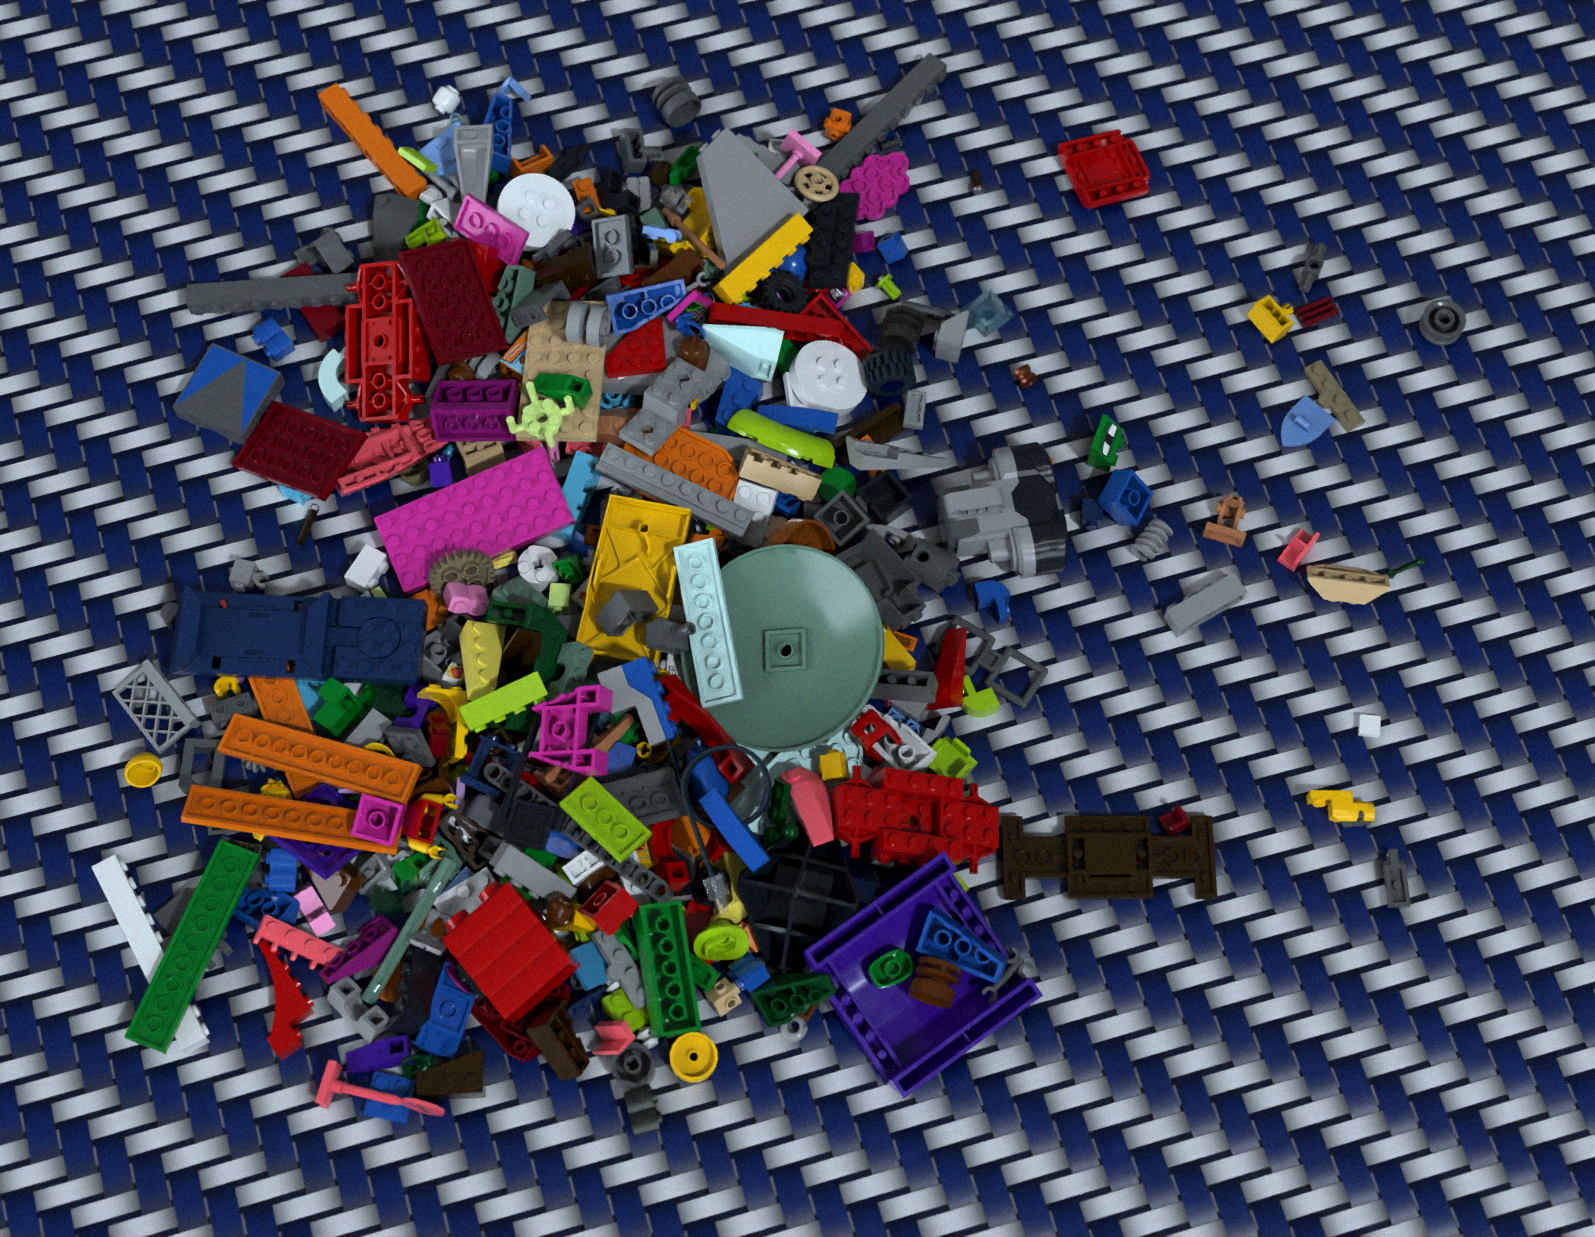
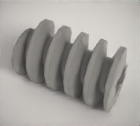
M1154 518L1150 521L1149 526L1144 529V532L1140 534L1139 538L1135 540V543L1131 545L1130 550L1141 561L1145 562L1147 558L1154 559V553L1157 554L1159 552V548L1164 546L1163 542L1168 541V536H1172L1173 531L1165 522Z

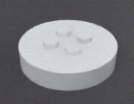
M529 173L514 178L504 187L496 205V211L530 233L523 249L529 252H538L545 249L566 229L571 230L575 219V206L570 193L559 181L544 174Z
M828 340L810 342L799 351L790 365L789 379L792 389L798 399L810 409L838 413V417L844 416L856 408L867 392V382L862 363L853 352L836 342Z

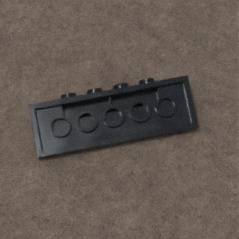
M837 193L833 199L818 203V209H814L813 217L816 223L811 225L813 229L811 234L814 236L813 239H809L811 254H807L806 257L807 266L811 268L808 283L809 289H848L860 206V193Z

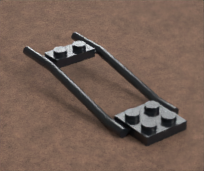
M549 682L544 684L546 691H548ZM535 712L532 725L506 792L499 818L508 820L502 837L504 842L545 852L551 831L561 833L567 813L561 807L557 810L556 808L513 799L526 766L529 752H531L541 725L542 715ZM588 713L586 749L590 748L601 713H592V715ZM572 771L563 799L575 790L580 773Z

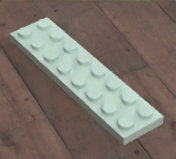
M708 538L674 547L686 622H693L696 626V633L689 635L701 706L702 708H710L743 700V691L715 539Z

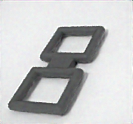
M954 616L932 648L931 653L936 657L938 656L947 630L956 629L958 625L962 628H967V631L986 642L971 665H965L964 673L973 676L978 667L989 673L984 680L986 687H992L996 693L1025 708L1048 674V669L1010 646L1006 647L1001 655L991 649L996 641L995 637L960 616ZM1010 656L1038 672L1022 698L994 682Z

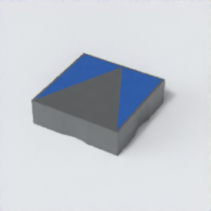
M212 343L174 403L173 409L178 418L201 428L213 430L222 437L244 446L266 411L276 400L285 385V381L280 371Z

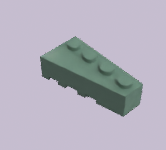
M507 265L497 287L499 290L498 294L492 299L509 347H512L519 339L525 328L517 326L510 311L533 291L536 272L518 265Z

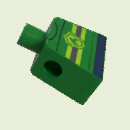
M418 852L392 865V881L402 897L422 886L419 882V871L434 858L430 856L426 858L424 853Z

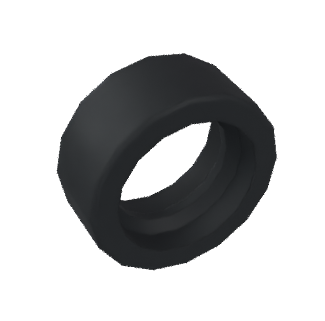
M703 866L694 877L691 891L692 897L698 904L710 908L719 907L714 887L708 895L711 879L706 866ZM712 866L725 901L730 889L729 874L724 869Z

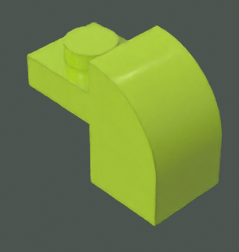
M969 675L964 676L963 706H960L966 714L977 718L997 713L1000 704L992 687L976 693Z

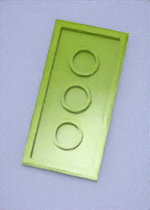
M592 776L588 777L559 803V806L620 864L652 836V832Z

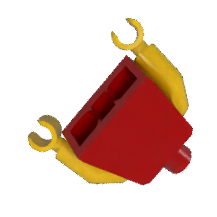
M426 793L417 801L409 804L401 833L407 836L406 839L410 848L424 854L429 853L431 858L443 859L438 856L439 850L446 851V849L440 846L431 847V844L433 843L443 803L452 809H457L458 806L452 804L455 799L460 800L459 797L451 793L445 797L440 794Z

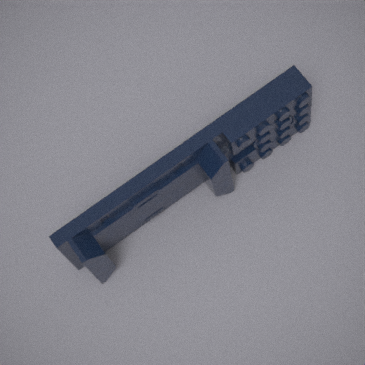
M184 585V590L179 592L170 672L172 674L323 682H327L332 677L342 683L421 686L428 605L423 599L343 595L341 599L333 598L330 592H324L319 598L196 592L189 585ZM220 600H228L227 608H220ZM294 604H302L301 612H294ZM214 656L221 657L220 669H212ZM288 660H296L294 673H287Z

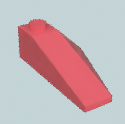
M802 767L780 773L782 780L792 784L789 804L813 846L834 840L830 789L827 783L823 781L822 775Z

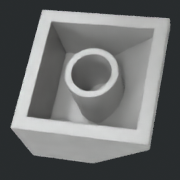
M965 310L942 322L940 330L936 329L933 350H936L935 358L958 363L967 331L969 311Z

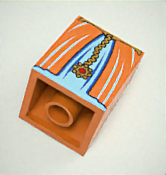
M529 328L526 329L499 360L501 374L504 373L511 376L518 383L523 381Z

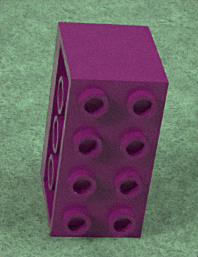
M438 380L430 407L436 442L515 441L516 433L512 434L510 432L506 419L508 416H513L516 424L518 422L520 395L517 380Z

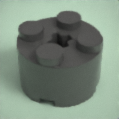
M631 1042L620 1054H613L611 1059V1070L615 1082L625 1090L630 1091L648 1086L655 1077L656 1065L653 1054L641 1043ZM637 1063L638 1068H635L634 1071L630 1070L629 1066Z

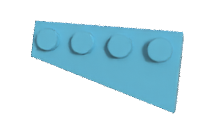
M576 450L562 488L576 524L558 531V533L551 535L552 537L570 542L575 531L579 529L602 475L601 472L595 470L599 462L598 457Z

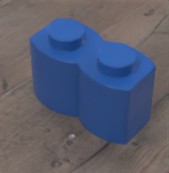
M272 317L252 329L254 334L252 336L253 341L258 347L262 345L264 348L263 352L269 360L273 359L277 363L296 350L291 339Z
M272 846L271 851H267L266 864H270V873L266 872L265 885H269V891L295 892L298 859L281 846Z
M748 951L744 956L726 966L729 970L726 973L732 982L737 984L741 991L746 990L751 993L771 978L764 965Z

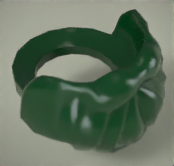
M417 1051L415 1055L405 1058L401 1062L404 1077L408 1080H413L417 1078V1073L433 1068V1055L429 1054V1052ZM413 1059V1065L406 1064L409 1060Z

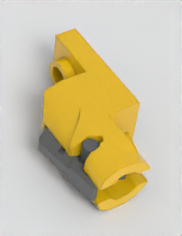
M1310 790L1306 796L1307 804H1311L1314 807L1328 805L1329 820L1340 822L1344 828L1370 825L1375 819L1374 803L1354 800L1353 802L1352 791Z

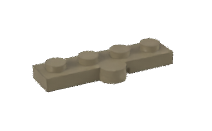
M1322 360L1304 368V374L1320 394L1317 400L1318 405L1323 409L1331 407V411L1347 433L1364 424L1365 419Z

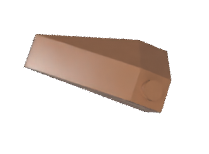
M623 408L600 410L597 442L595 443L608 444L609 442L615 446L624 447L626 441L619 438V432L637 414V411Z

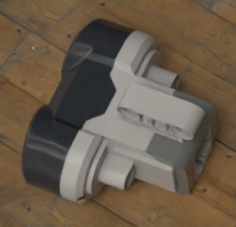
M1032 442L996 448L991 458H989V470L971 473L972 484L939 491L936 510L943 547L947 552L956 557L988 553L990 563L1008 561L1010 569L1021 579L1061 573L1065 570L1068 557L1067 522L1065 516L1059 513L1055 496L1057 493V481L1051 459L1046 449L1040 443Z

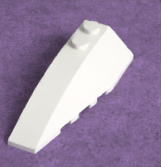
M870 704L865 705L854 719V722H857L866 712L873 709L896 730L902 739V744L898 746L886 733L872 746L883 759L879 765L882 768L888 767L925 773L937 753L909 726L893 720V717L888 714H882ZM868 724L864 729L865 733H872L875 730V725Z

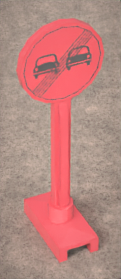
M328 1060L315 1099V1103L320 1104L319 1107L329 1109L334 1093H346L392 1105H404L407 1108L428 1115L444 1116L445 1110L442 1107L414 1098L401 1099L396 1095L346 1084L345 1081L338 1080L342 1066L337 1061Z

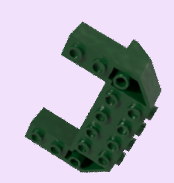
M490 600L486 617L489 623L542 633L541 652L524 677L537 671L543 684L559 680L565 671V667L557 663L562 643L574 642V640H571V635L557 615L549 608L532 604L526 606ZM534 704L526 705V710L515 715L512 712L506 715L507 719L497 724L493 721L486 726L490 729H498L502 726L505 731L528 735L535 716V711L532 710Z

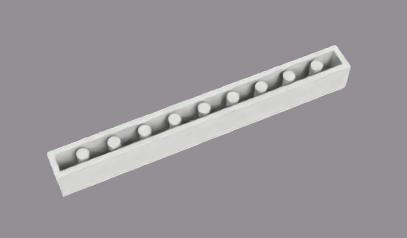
M114 854L93 865L92 869L150 985L166 952L161 944L165 941L159 930L155 932L152 926L155 924V921L150 912L146 914L143 907L147 905L141 894L137 896L134 889L138 887L132 876L128 878L125 871L129 869L124 859L119 860ZM191 1003L175 1034L181 1050L186 1055L210 1042L207 1037L210 1031L205 1023L201 1024L198 1018L201 1016V1013L196 1004L192 1005Z

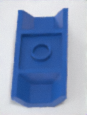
M445 961L443 962L437 982H435L430 1018L419 1029L414 1044L418 1049L429 1052L432 1055L454 1060L475 997L471 991L465 993L453 982L447 973V968L451 967V965Z

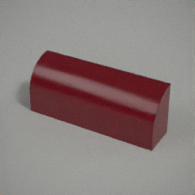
M305 262L281 275L280 278L313 276L315 274L308 263ZM322 305L321 307L304 306L298 308L320 343L335 336L345 325V318L337 306Z

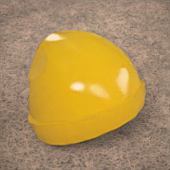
M150 752L139 753L133 756L126 764L124 770L125 779L132 786L139 788L149 787L160 778L163 765L155 754Z

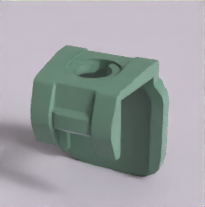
M436 834L431 847H444L446 851L439 850L438 856L441 858L447 857L457 863L456 868L448 881H453L460 873V868L464 863L457 855L455 848L440 835ZM433 859L419 871V882L424 890H426L442 860Z

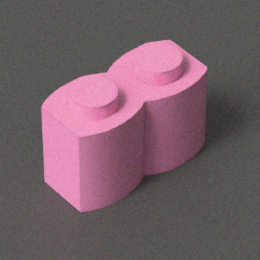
M450 582L446 584L443 592V598L449 611L453 613L468 612L475 616L487 614L490 600L483 586H466L459 582Z

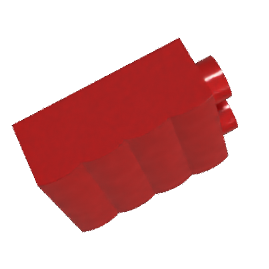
M495 881L479 894L482 904L471 914L467 910H462L448 920L445 926L449 933L441 940L505 1020L517 1023L582 965L518 887L510 882L502 885L499 881Z

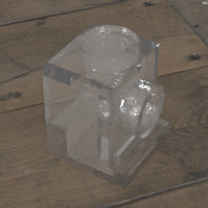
M669 186L667 190L662 191L659 201L669 210L683 215L693 199L682 188L678 189ZM683 199L680 205L678 206L676 204L678 200Z

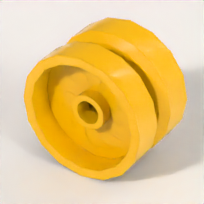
M690 1032L680 1036L673 1043L670 1051V1066L674 1074L682 1081L688 1083H699L709 1078L714 1072L718 1061L717 1048L714 1042L707 1035L699 1032ZM691 1053H696V1057H698L696 1061L690 1060L689 1056H691Z

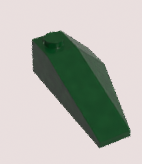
M828 972L776 973L770 975L771 978L753 990L751 994L770 1028L791 1022L800 1013H805L814 1004H819L836 993L837 989Z

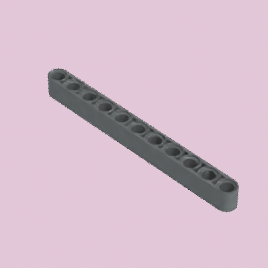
M489 763L484 769L485 777L506 794L513 773L499 763ZM495 771H500L496 778H492ZM520 779L513 799L525 801L526 795L532 793L531 799L527 802L544 806L549 805V807L559 810L560 807ZM566 814L561 830L564 836L657 902L666 904L672 900V888L664 880L630 856L621 864L615 858L607 860L609 852L599 843L596 847L590 848L591 842L595 839L583 828L578 836H574V831L582 827L569 814ZM626 864H632L629 871L623 872ZM648 875V881L645 884H640L641 878ZM665 887V893L662 896H657L658 890Z

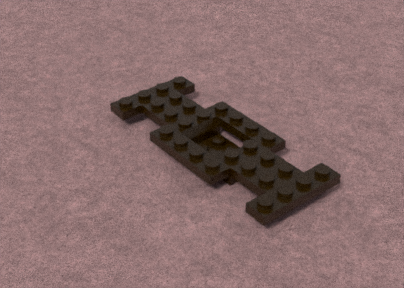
M1002 816L1004 900H1025V880L1067 879L1068 900H1153V879H1194L1195 900L1217 899L1212 816H1190L1191 836H1152L1149 827V816H1065V836H1023V816ZM1089 875H1131V877H1089Z

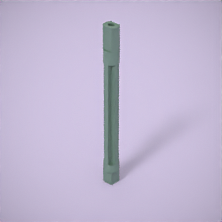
M447 857L443 858L422 897L374 978L363 993L361 999L373 1006L375 1005L387 981L408 948L410 937L418 931L456 868V862Z

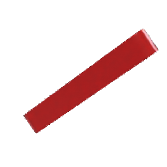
M713 303L709 306L708 324L776 328L784 331L783 339L803 342L828 340L838 344L842 343L843 323L839 320L724 303Z

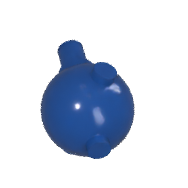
M799 243L795 246L797 251L790 257L784 256L782 258L784 262L778 268L772 267L769 271L771 273L775 270L780 272L782 269L786 273L789 271L793 272L792 276L794 277L798 275L800 282L808 279L811 268L807 266L806 257L807 254H811V251ZM759 279L756 283L757 285H759L763 281Z

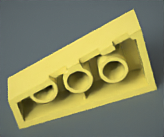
M467 620L459 635L467 699L469 701H474L487 695L496 688L506 626Z

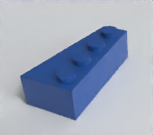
M494 92L483 125L492 124L494 127V151L491 169L507 174L511 163L512 98Z

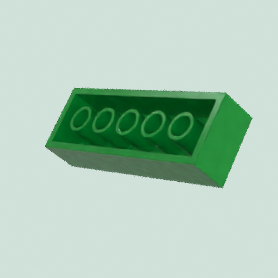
M681 899L670 901L666 904L653 903L638 906L633 914L652 1039L702 1030Z

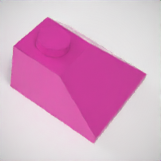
M362 793L351 835L392 847L403 825L408 803L405 806L404 804L375 795Z

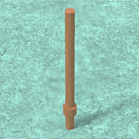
M666 207L662 209L661 213L667 218V221L673 227H677L719 269L726 267V263L681 222V218L676 213H672Z

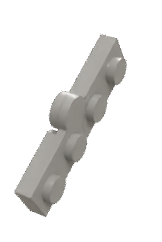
M599 931L593 934L591 938L608 964L605 971L607 979L611 982L620 980L621 987L636 1011L645 1006L647 1002L643 976L624 945L620 944L615 934L607 936Z

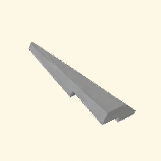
M849 435L846 437L850 464L859 470L946 467L948 461L944 457H933L927 453L922 455L914 454L909 449L884 443H872L866 439L858 441Z

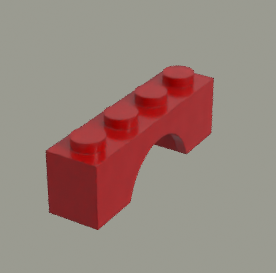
M671 819L647 825L645 827L652 832V836L647 839L655 874L664 880L672 888L673 892L680 891L690 880L685 861L678 860L672 848L671 831L674 820ZM660 888V893H665L666 888Z

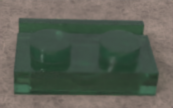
M378 684L373 708L383 715L403 717L405 697L410 686Z

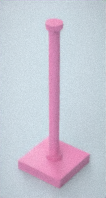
M792 128L780 148L790 158L774 175L780 180L795 163L801 168L816 165L822 153Z

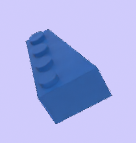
M936 906L929 911L916 951L930 957L948 961L964 971L993 983H997L1002 979L1008 962L1006 956Z

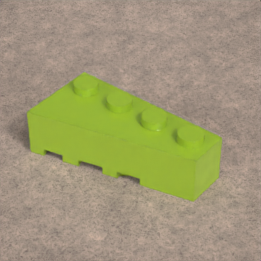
M536 671L459 707L470 732L475 731V733L486 729V725L493 721L497 724L507 719L506 715L512 712L516 715L525 711V706L533 703L535 706L546 701L545 696L548 693Z

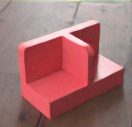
M1300 529L1295 537H1292L1289 545L1277 561L1294 572L1316 544L1320 533L1316 532L1314 536H1311Z

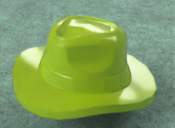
M717 920L709 923L705 930L700 932L694 940V952L698 957L705 960H734L744 956L749 949V937L746 930L741 926L732 925L727 920Z

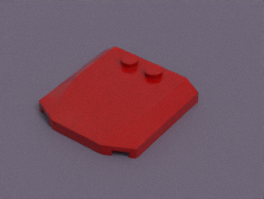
M1119 129L1059 144L1060 162L1083 207L1091 209L1148 193L1150 172L1135 143L1130 138H1124Z

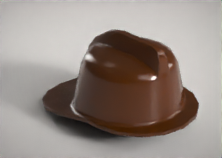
M694 333L693 336L686 337L681 342L677 357L705 372L710 356V346L705 340Z
M459 361L451 363V369L446 375V380H476L473 369L466 362Z

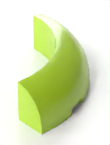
M742 409L736 412L727 425V428L742 436H748L757 440L758 443L798 459L803 458L811 461L813 464L832 469L835 451L832 444L826 439L785 426L750 409Z

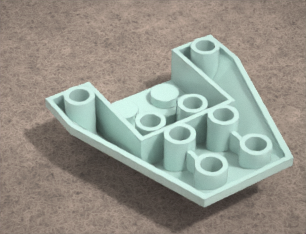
M703 324L702 328L706 334L704 340L709 344L710 349L729 361L730 366L752 378L771 382L784 331L757 326Z

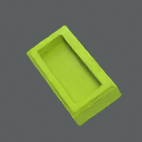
M410 147L399 148L397 153L424 172L436 173L438 166L421 153Z

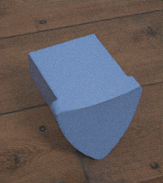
M511 75L499 90V93L505 96L516 91L526 102L531 98L527 91Z

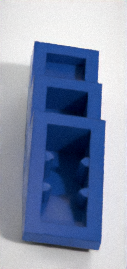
M759 405L757 411L762 416L799 431L813 434L814 431H820L833 435L839 415L838 413L780 405Z
M714 787L698 800L713 823L752 872L757 871L771 860L750 827L744 824L733 806L728 804L718 788Z

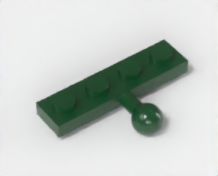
M774 779V784L771 788V801L767 810V824L763 832L764 840L762 847L765 851L782 836L788 840H793L799 835V828L796 824H785L792 784L782 779Z

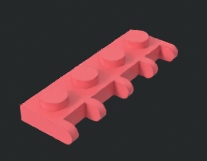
M267 914L263 916L253 939L254 944H258L261 938L272 942L270 948L272 952H275L278 946L291 951L289 959L295 961L297 955L311 960L309 964V969L314 970L316 964L325 967L336 955L343 952L342 949Z

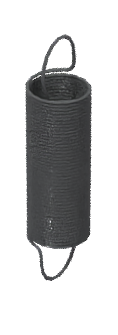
M896 137L881 143L880 147L884 151L902 142L900 138Z

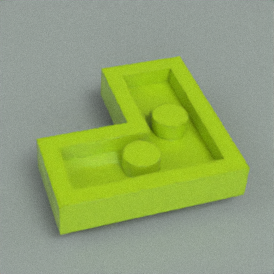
M434 217L404 238L407 246L410 249L421 247L425 241L428 245L439 244L446 235L441 222L437 217Z

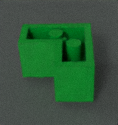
M330 677L318 692L325 703L317 710L312 719L321 729L338 739L364 706L347 686Z

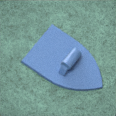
M1305 395L1284 418L1280 434L1282 446L1296 447L1306 445L1316 440L1336 419Z

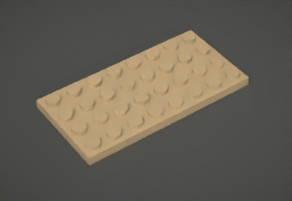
M550 300L543 307L548 318L545 321L529 325L517 424L522 423L523 408L531 404L526 388L527 382H534L538 373L570 374L590 381L593 395L584 410L575 407L574 413L563 416V423L559 427V431L554 435V439L559 442H597L608 339L603 348L588 346L586 340L583 344L568 342L566 339V322L573 301ZM581 301L589 303L591 308L594 304L606 306L605 301ZM537 393L539 400L551 399L560 409L566 407L564 402ZM542 416V417L538 418L537 421L540 422V423H543V422H545L548 418L545 417V416ZM525 430L516 433L517 441H546V439H538L536 436L528 435Z

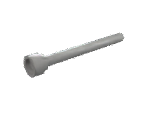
M412 164L445 190L451 201L458 203L462 200L456 186L449 185L434 172H424Z

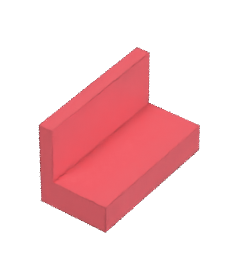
M625 1020L599 1021L594 1027L603 1041L592 1050V1053L594 1055L620 1054L636 1036Z

